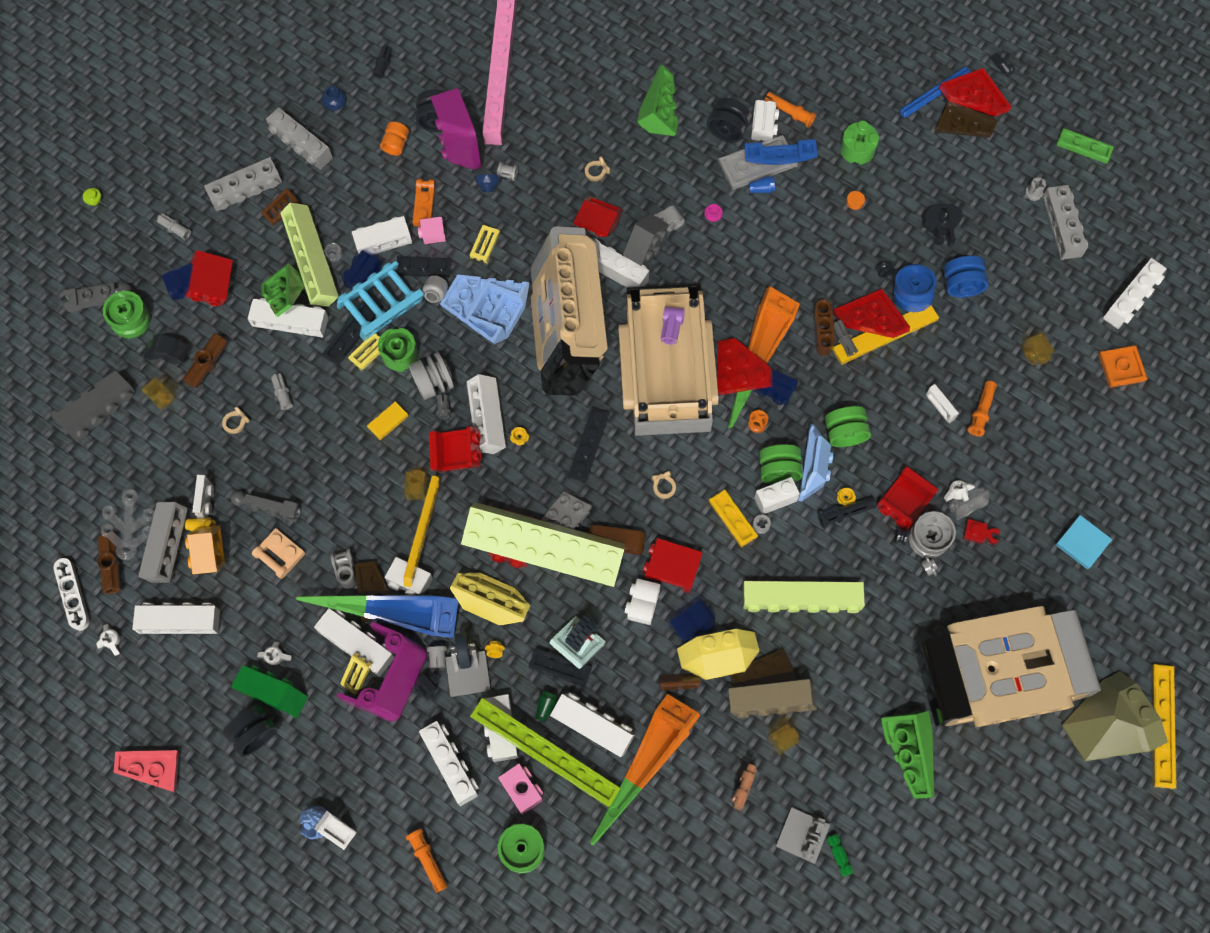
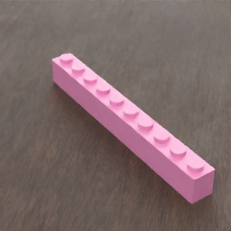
M517 0L497 1L483 125L484 144L502 145Z

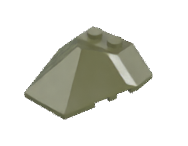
M1121 671L1104 679L1099 684L1101 691L1091 697H1087L1062 724V728L1084 762L1121 755L1127 756L1135 753H1148L1168 742L1161 718L1138 684Z

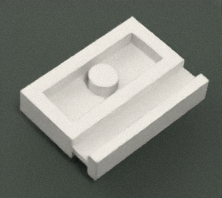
M197 475L192 512L195 513L197 518H208V514H211L212 511L210 498L214 494V486L208 478H205V475Z

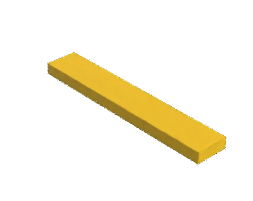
M932 305L924 311L908 312L902 316L910 325L909 332L895 338L865 332L852 338L858 349V352L854 353L853 356L847 357L842 344L833 347L832 351L840 364L843 365L936 322L939 317Z
M432 476L409 555L403 577L404 586L406 587L412 586L439 491V477Z
M1153 664L1151 665L1152 706L1161 718L1168 741L1152 751L1153 787L1175 789L1174 666Z

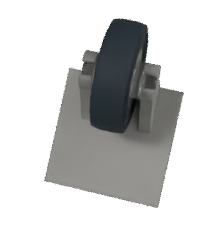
M466 632L456 633V646H450L451 657H445L450 697L491 691L485 651L477 652L475 642L469 643Z

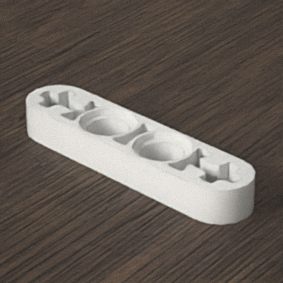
M60 558L54 564V572L68 623L75 630L81 631L88 627L89 616L75 566L68 559ZM63 564L67 565L65 570L69 576H66L65 573L62 570H60L63 568ZM70 580L73 581V588L65 590V583ZM73 598H78L79 603L77 607L70 608V601ZM74 613H78V616L83 619L80 621V625L75 623L78 621V618Z

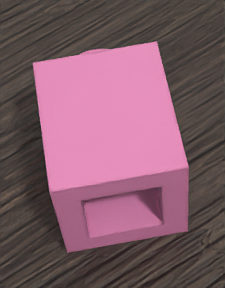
M442 217L420 220L421 227H418L419 238H423L424 244L446 241Z

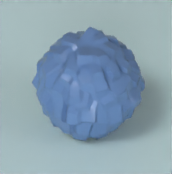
M311 806L302 810L300 813V824H304L300 833L308 837V839L323 837L314 828L328 810L322 806Z

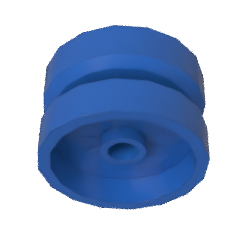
M963 256L949 261L944 266L947 293L953 297L963 298L984 292L989 285L988 277L985 274L986 265L984 259L978 256Z
M915 264L900 269L895 278L893 294L896 305L908 312H920L929 308L934 301L937 278L934 272L928 267Z

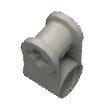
M669 206L654 215L669 224L666 230L668 233L680 228L685 222V219L675 206Z
M350 548L338 554L330 553L338 582L343 588H352L356 584V574ZM344 575H351L348 580H342Z

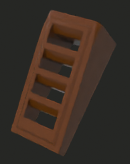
M288 188L261 212L272 225L282 220L281 212L284 210V207L281 205L282 203H285L287 206L289 204L287 200L291 199L290 203L302 204ZM271 211L276 215L274 218L270 215Z

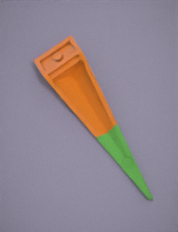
M771 286L766 288L762 302L758 306L748 349L766 364L793 323L800 303ZM752 390L736 393L728 429L733 427Z
M669 694L665 696L654 712L641 745L620 786V790L590 841L591 845H594L687 738L690 734V729L700 717L697 711Z

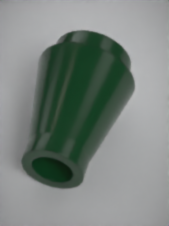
M542 691L538 698L535 719L547 722L549 715L558 702L556 701L557 695Z

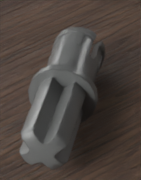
M842 320L834 322V330L839 338L838 342L842 344L847 357L853 356L854 353L858 352V349L851 338L852 334L848 333Z

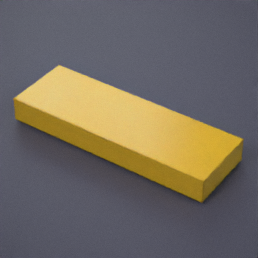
M726 490L709 499V503L741 548L758 537Z

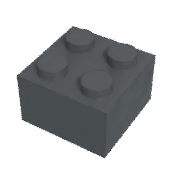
M652 214L636 223L623 256L640 266L650 262L654 256L657 257L662 249L660 246L661 242L668 235L666 230L669 224Z

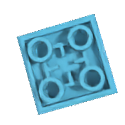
M1080 515L1057 542L1056 546L1088 570L1112 539Z

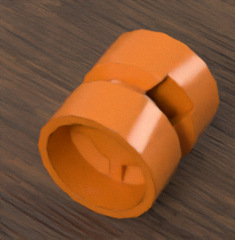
M389 122L386 126L380 148L390 155H401L409 129L399 122Z

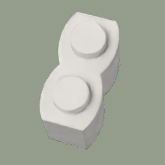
M637 579L636 584L632 583L630 595H633L631 602H627L625 608L628 620L651 625L660 592V584Z

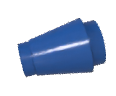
M766 176L749 182L751 193H771L776 191L774 176Z

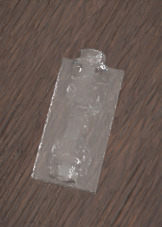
M976 487L968 492L969 500L966 502L962 499L951 501L948 507L951 512L955 511L956 520L968 516L971 512L978 508H983L989 503V490L984 491L982 487Z

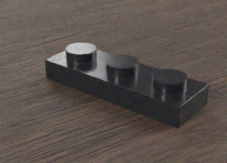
M397 256L399 265L396 273L399 276L430 277L434 275L451 278V258Z
M535 648L528 666L529 669L586 687L592 667L584 665L579 669L567 658Z

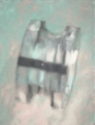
M331 243L325 247L324 252L329 261L336 262L341 259L342 251L339 245Z

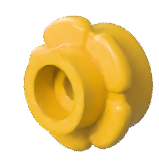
M517 427L511 432L510 440L512 443H516V445H523L529 439L527 430L522 427Z
M850 488L840 489L837 493L838 503L844 506L852 504L856 500L855 493Z
M492 641L489 645L485 646V650H487L488 657L500 658L505 647L498 641Z

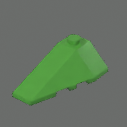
M660 65L639 110L637 122L649 133L674 136L678 126V117L674 113L677 105L673 101V94L675 93L674 76L663 65Z
M288 263L261 284V294L266 298V302L277 317L292 307L303 290L304 283L301 274Z
M929 711L882 717L886 742L888 745H891L895 753L894 758L902 767L903 777L913 798H933V730Z

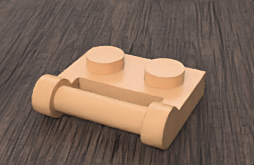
M275 528L260 546L253 550L252 555L255 558L261 559L282 579L305 555V552ZM270 549L286 564L281 567L265 551Z

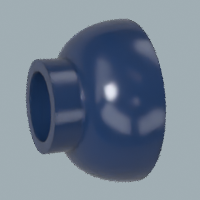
M335 86L328 87L322 94L323 106L331 111L340 110L347 102L344 91Z
M493 174L475 176L476 184L480 187L481 192H494L501 179L499 175Z

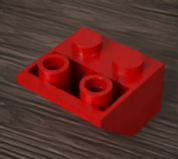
M589 196L584 200L573 224L578 226V228H585V231L595 232V235L599 237H607L617 229L623 208Z

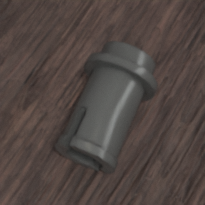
M442 394L436 397L438 407L436 415L442 420L448 419L451 415L448 403L449 398L446 394H444L443 401Z

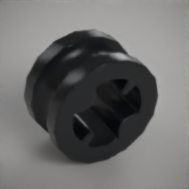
M891 261L883 262L876 267L881 278L890 276L895 272Z
M898 527L895 544L901 542L902 545H906L909 533L908 528L903 530L901 527Z

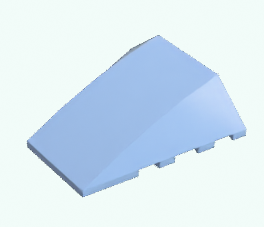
M457 274L440 305L493 344H496L509 337L526 306L529 282L522 281V283H516L514 280L497 281L495 278L481 279V277Z

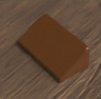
M693 673L659 675V690L661 691L700 688V677Z

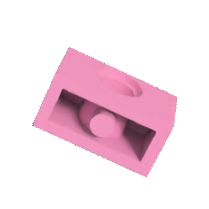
M518 764L498 778L523 815L543 801L541 798L543 792L537 783L533 785L529 780L532 775L526 766L522 768ZM520 783L528 785V790L525 793L517 792V786Z

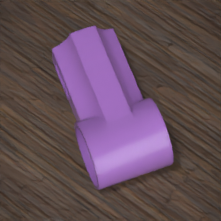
M665 306L661 342L668 345L677 344L680 325H683L684 308Z

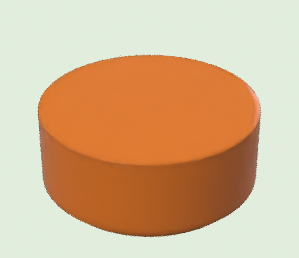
M859 191L850 192L846 199L847 206L853 210L861 209L865 202L864 195Z

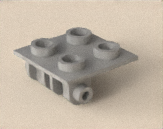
M563 492L541 521L576 530L575 528L580 527L578 523L582 524L586 516L590 514L589 511L592 506Z
M791 807L776 847L815 864L830 824L825 823V820L821 818H814Z

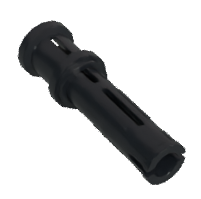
M871 496L843 507L834 506L831 510L819 511L817 514L820 525L826 528L829 524L841 523L844 518L877 508L875 498Z

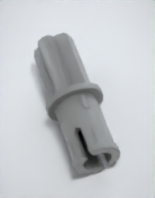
M165 214L157 217V222L167 228L170 233H175L184 240L190 237L191 230L179 224L178 220H173Z
M274 374L271 377L275 388L274 394L278 397L280 408L288 410L293 407L288 394L289 389L285 385L282 374Z

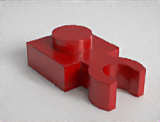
M968 519L963 539L983 544L984 539H986L988 543L995 545L998 543V540L992 538V534L999 535L1000 530L997 528L988 530L986 523Z

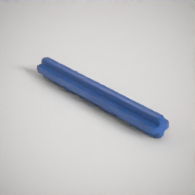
M965 66L902 107L899 112L903 118L908 117L943 93L939 88L941 83L968 74L970 70Z

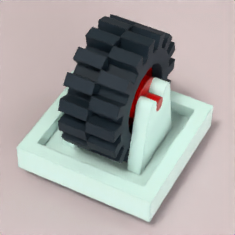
M587 614L581 620L575 616L551 639L550 644L576 667L581 669L604 646L605 641L596 634L601 624Z

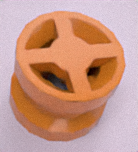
M762 410L753 411L748 422L750 430L755 433L763 432L767 427L768 415Z

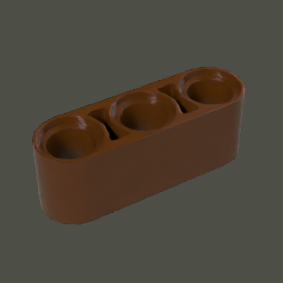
M822 299L816 303L813 312L815 348L819 355L827 356L832 352L835 342L831 303L828 300ZM819 309H823V310H825L826 312H825V313L820 312ZM820 326H825L828 329H822L820 328ZM821 343H827L829 346H823Z
M599 525L590 526L589 534L626 544L623 553L643 554L646 536L644 532Z

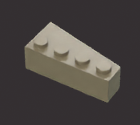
M810 679L729 688L731 714L739 719L748 718L749 715L755 714L757 716H767L770 713L787 714L790 712L817 710L815 688Z

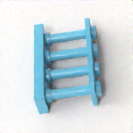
M397 261L392 264L391 262L387 263L382 268V271L371 274L366 282L363 284L361 282L358 283L350 293H343L338 298L337 308L340 310L346 306L362 326L360 337L363 341H366L423 300L424 293L420 289L416 292L411 291L396 273L399 265ZM390 276L406 295L405 299L401 302L396 301L381 281ZM376 286L391 305V309L387 312L382 311L366 292L367 290ZM361 296L375 313L376 319L372 322L367 321L351 301Z

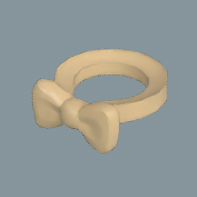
M602 156L599 157V161H592L585 167V175L591 181H600L604 178L605 174H610V168L604 162ZM596 165L602 166L604 169L599 176H591L588 172L589 168Z
M237 406L234 408L236 411L226 414L222 421L224 430L230 434L241 432L245 427V423L250 422L245 413ZM240 415L242 417L240 425L236 429H229L227 427V420L232 416Z
M670 471L652 476L654 493L661 499L672 497L676 491V483L670 477ZM660 479H666L671 483L672 491L670 493L661 494L658 491L657 485Z

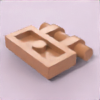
M748 764L746 771L743 770L739 779V782H741L740 788L735 790L732 802H734L733 808L741 811L755 778L756 766Z

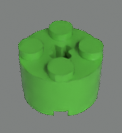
M860 121L848 126L844 131L840 150L843 158L850 163L856 162L859 164H865L872 160L879 142V135L876 129L866 121Z
M404 328L388 329L379 338L378 350L383 363L389 369L404 372L409 368L408 364L417 360L419 353L416 342L408 330Z

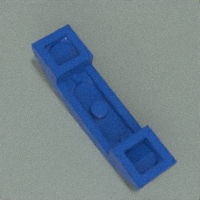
M816 139L798 140V144L763 146L762 143L744 144L745 160L756 164H791L817 157Z

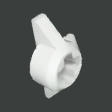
M954 481L951 483L944 500L947 502L954 498L967 502L969 501L968 491L975 488V486L964 481Z
M109 624L104 625V631L96 645L98 648L103 646L110 648L116 656L120 654L117 647L120 642V635L113 629H110Z
M274 642L265 652H258L257 655L258 658H264L270 665H277L282 660L291 661L292 658L290 655L283 654L279 649L280 642Z

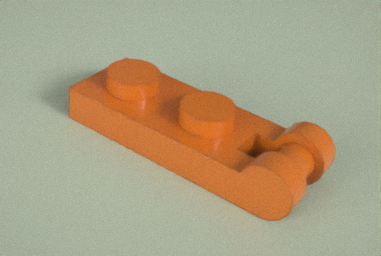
M423 179L416 180L413 226H421L420 220L432 218L435 179H429V181H423ZM423 188H429V190L423 191Z

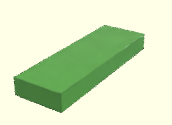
M1064 128L1056 146L1106 164L1114 146Z

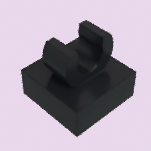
M422 674L417 678L415 687L428 701L434 697L437 689L436 686L438 685L437 682L440 679L435 674L429 678Z

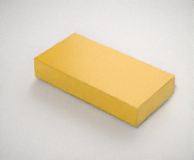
M395 401L370 422L367 427L379 440H382L409 416Z

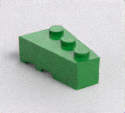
M242 665L231 688L261 703L268 704L276 710H282L296 719L298 718L308 696L292 687L294 683L285 678H282L280 681L277 680L278 676L270 672L263 674V670L251 665L248 668Z

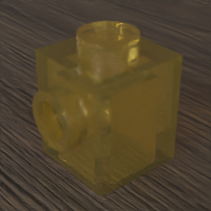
M1043 332L1027 339L1022 346L1025 357L1028 361H1031L1033 366L1038 363L1041 365L1051 360L1050 357L1054 353L1053 347Z
M156 377L141 389L159 410L168 406L174 398L168 388Z
M421 470L406 472L404 489L406 499L425 500L427 491L426 473Z
M788 724L772 733L768 738L779 756L799 743L797 731L794 727L790 728Z

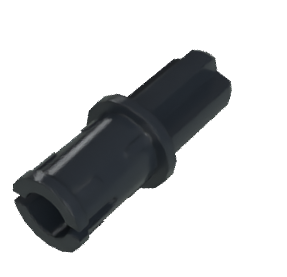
M388 45L382 46L379 57L375 60L376 65L372 74L378 79L383 78L386 66L389 65L388 59L392 49Z

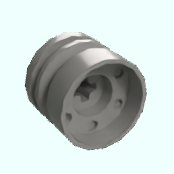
M439 352L434 353L436 360L434 363L431 357L427 356V366H424L421 360L408 364L423 400L436 396L435 386H438L442 393L445 392L443 383H446L449 390L454 388L449 367Z
M936 511L927 512L918 518L909 531L908 540L910 547L921 557L925 558L927 556L929 559L938 557L954 542L956 529L952 520L945 514ZM929 535V536H933L934 538H933V539H931V538L927 539L926 536Z

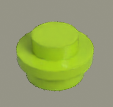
M95 188L87 189L83 193V200L88 205H98L101 201V193Z

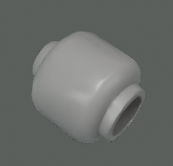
M433 275L428 277L422 288L425 299L431 303L441 302L448 291V283L440 276Z

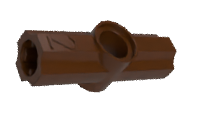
M213 334L204 348L195 354V361L182 380L189 386L198 388L207 373L215 369L216 360L228 342L221 336Z
M101 534L98 537L99 558L97 563L101 570L102 592L104 594H115L121 591V562L118 559L117 538L115 534ZM109 561H113L110 566L106 567Z

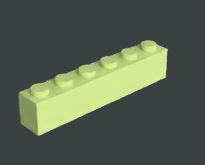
M289 203L281 212V216L310 304L329 307L339 296L308 205Z
M744 581L742 586L743 609H748L749 612H759L760 609H768V612L788 610V612L795 613L800 610H807L809 613H817L819 610H827L828 613H837L839 610H847L848 613H858L865 606L863 582Z

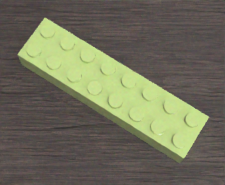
M476 502L470 507L461 542L462 545L613 587L626 545Z

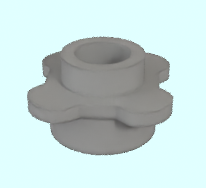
M926 556V560L921 563L928 576L932 574L936 576L935 570L938 567L933 558L929 560Z

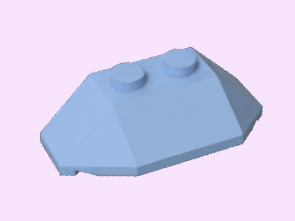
M811 424L808 430L803 478L801 479L800 495L798 501L801 502L823 488L825 482L829 481L831 470H828V463H832L833 452H830L831 444L815 424Z

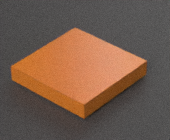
M1136 345L1101 351L1098 354L1109 388L1145 382L1147 380Z

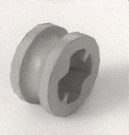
M766 515L756 516L752 524L754 531L759 534L766 533L771 525L769 517ZM759 520H763V523L766 522L764 528L757 526Z

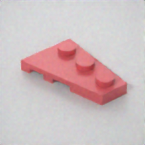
M179 751L115 752L114 773L176 793Z

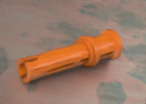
M772 92L767 94L772 100L765 97V102H776V108L791 115L794 121L799 120L806 124L808 128L816 118V113L804 110L803 106H795Z
M993 381L985 382L978 408L972 414L973 420L967 431L974 436H983L985 434L984 427L986 422L989 421L988 411L997 388V384Z
M421 828L405 838L410 841L415 851L413 853L414 856L419 858L435 892L438 893L447 888L448 885L430 852L431 845L427 844L422 834L423 829Z

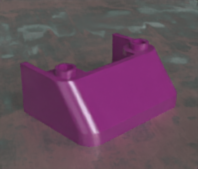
M456 88L431 96L430 98L437 114L435 124L437 129L443 133L438 136L443 147L441 153L444 160L447 159L450 163L472 170L481 168L476 133L459 89Z
M371 622L370 626L374 632L386 637V648L396 654L379 691L373 688H366L360 692L357 700L339 692L337 697L348 705L386 721L394 722L401 717L417 678L420 676L426 663L427 652L422 646L404 635Z

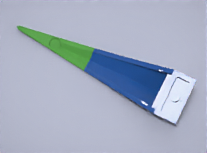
M440 595L296 597L299 601L367 617L428 635L454 638L458 607L456 597Z

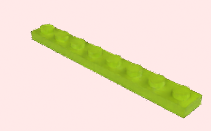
M483 698L470 717L607 807L611 806L620 788Z

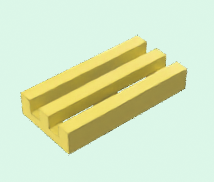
M482 225L470 253V258H477L478 261L483 260L484 263H487L499 237L500 230ZM488 231L487 236H486V238H485V240H484V242H483V245H482V247H481V249H480V252H479V254H477L476 252H477V250H478V248H479V245H480V243H481V241H482V238H483L485 232ZM492 233H494V235H493V237H492V239H491V242H490V244H489V246H488V249H487L485 255L483 256L484 251H485V249H486V247H487V244H488V242H489V240H490V238H491V235H492Z
M377 334L364 341L348 357L361 371L380 354L378 350L380 337ZM375 339L377 340L371 347L366 349ZM365 350V352L356 360L355 358Z
M357 652L352 655L340 683L354 695L360 693L372 666V663L365 662L366 659L364 657L360 659ZM357 663L358 666L352 676L350 684H348L347 682L350 678V675L354 669L355 664Z

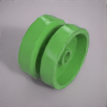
M116 292L104 303L103 316L112 330L120 337L135 338L148 329L151 322V314L140 296L134 292Z
M859 406L844 407L834 410L825 416L826 428L830 430L828 438L831 446L848 447L870 439L871 430L870 426L866 424L868 417L865 408Z
M774 445L762 449L759 452V462L763 466L760 469L761 480L768 484H775L792 477L794 482L802 479L801 449L794 445Z
M516 824L507 828L500 836L498 855L502 863L512 872L519 874L530 873L542 863L545 855V844L540 833L535 828L526 824ZM523 844L525 846V850L523 852H519L517 847L519 845L522 847Z

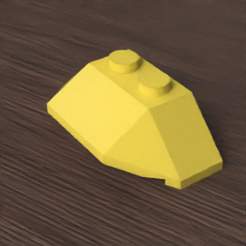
M457 573L450 587L464 610L498 625L524 621L530 608V604L525 601L517 589L482 573Z
M740 629L699 636L677 648L681 668L705 680L745 672L760 651L755 632Z

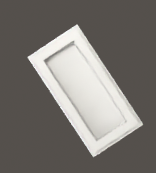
M934 384L929 388L926 396L945 420L951 423L957 417L958 412Z
M326 811L314 828L343 850L357 833L328 811Z

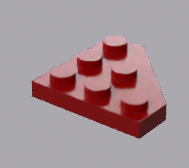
M984 68L943 82L939 87L948 101L994 117L1009 112L1012 108Z
M883 289L833 309L835 318L842 320L846 328L890 338L898 337L910 331V325Z
M736 338L718 341L717 389L719 395L772 387V368Z

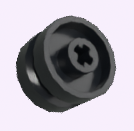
M427 90L418 95L416 99V124L421 129L429 132H442L436 127L435 119H437V114L430 97L446 91Z
M721 98L716 102L713 112L707 120V128L720 140L731 143L739 142L751 121L752 114L746 105L732 98Z
M260 705L253 706L240 713L223 730L226 739L230 743L235 742L233 748L240 757L248 756L259 750L277 733L278 728L270 719L266 720L267 714Z

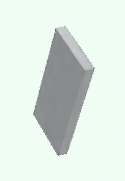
M783 135L762 142L763 146L788 145ZM745 149L718 159L732 190L748 185L749 182L763 177H770L795 168L798 163L766 165L747 162L745 160Z

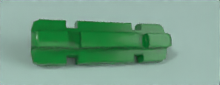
M835 834L828 837L827 842L829 847L832 846L831 851L837 866H840L841 876L845 877L852 874L853 869L847 863L849 860L843 845L840 846L839 836Z

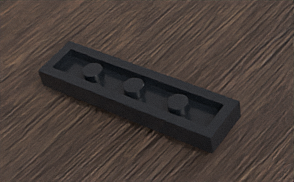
M363 300L357 309L367 321L372 322L376 315ZM353 315L321 354L324 359L337 367L360 339L362 326Z
M591 408L568 478L587 483L610 412Z

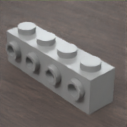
M279 107L266 118L269 125L268 129L273 135H277L286 145L292 147L298 155H302L311 165H314L319 170L333 159L327 145Z
M269 157L204 185L214 208L216 211H219L237 202H242L253 195H258L269 188H274L281 184L282 181Z
M1069 185L1049 187L1043 195V201L1061 260L1082 257L1088 249V241L1084 238L1083 225L1079 221L1078 208L1074 205V195L1070 191Z
M157 502L138 577L152 583H170L188 508L176 502Z

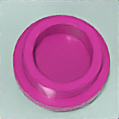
M711 204L705 209L707 220L716 222L721 219L723 212L719 205Z

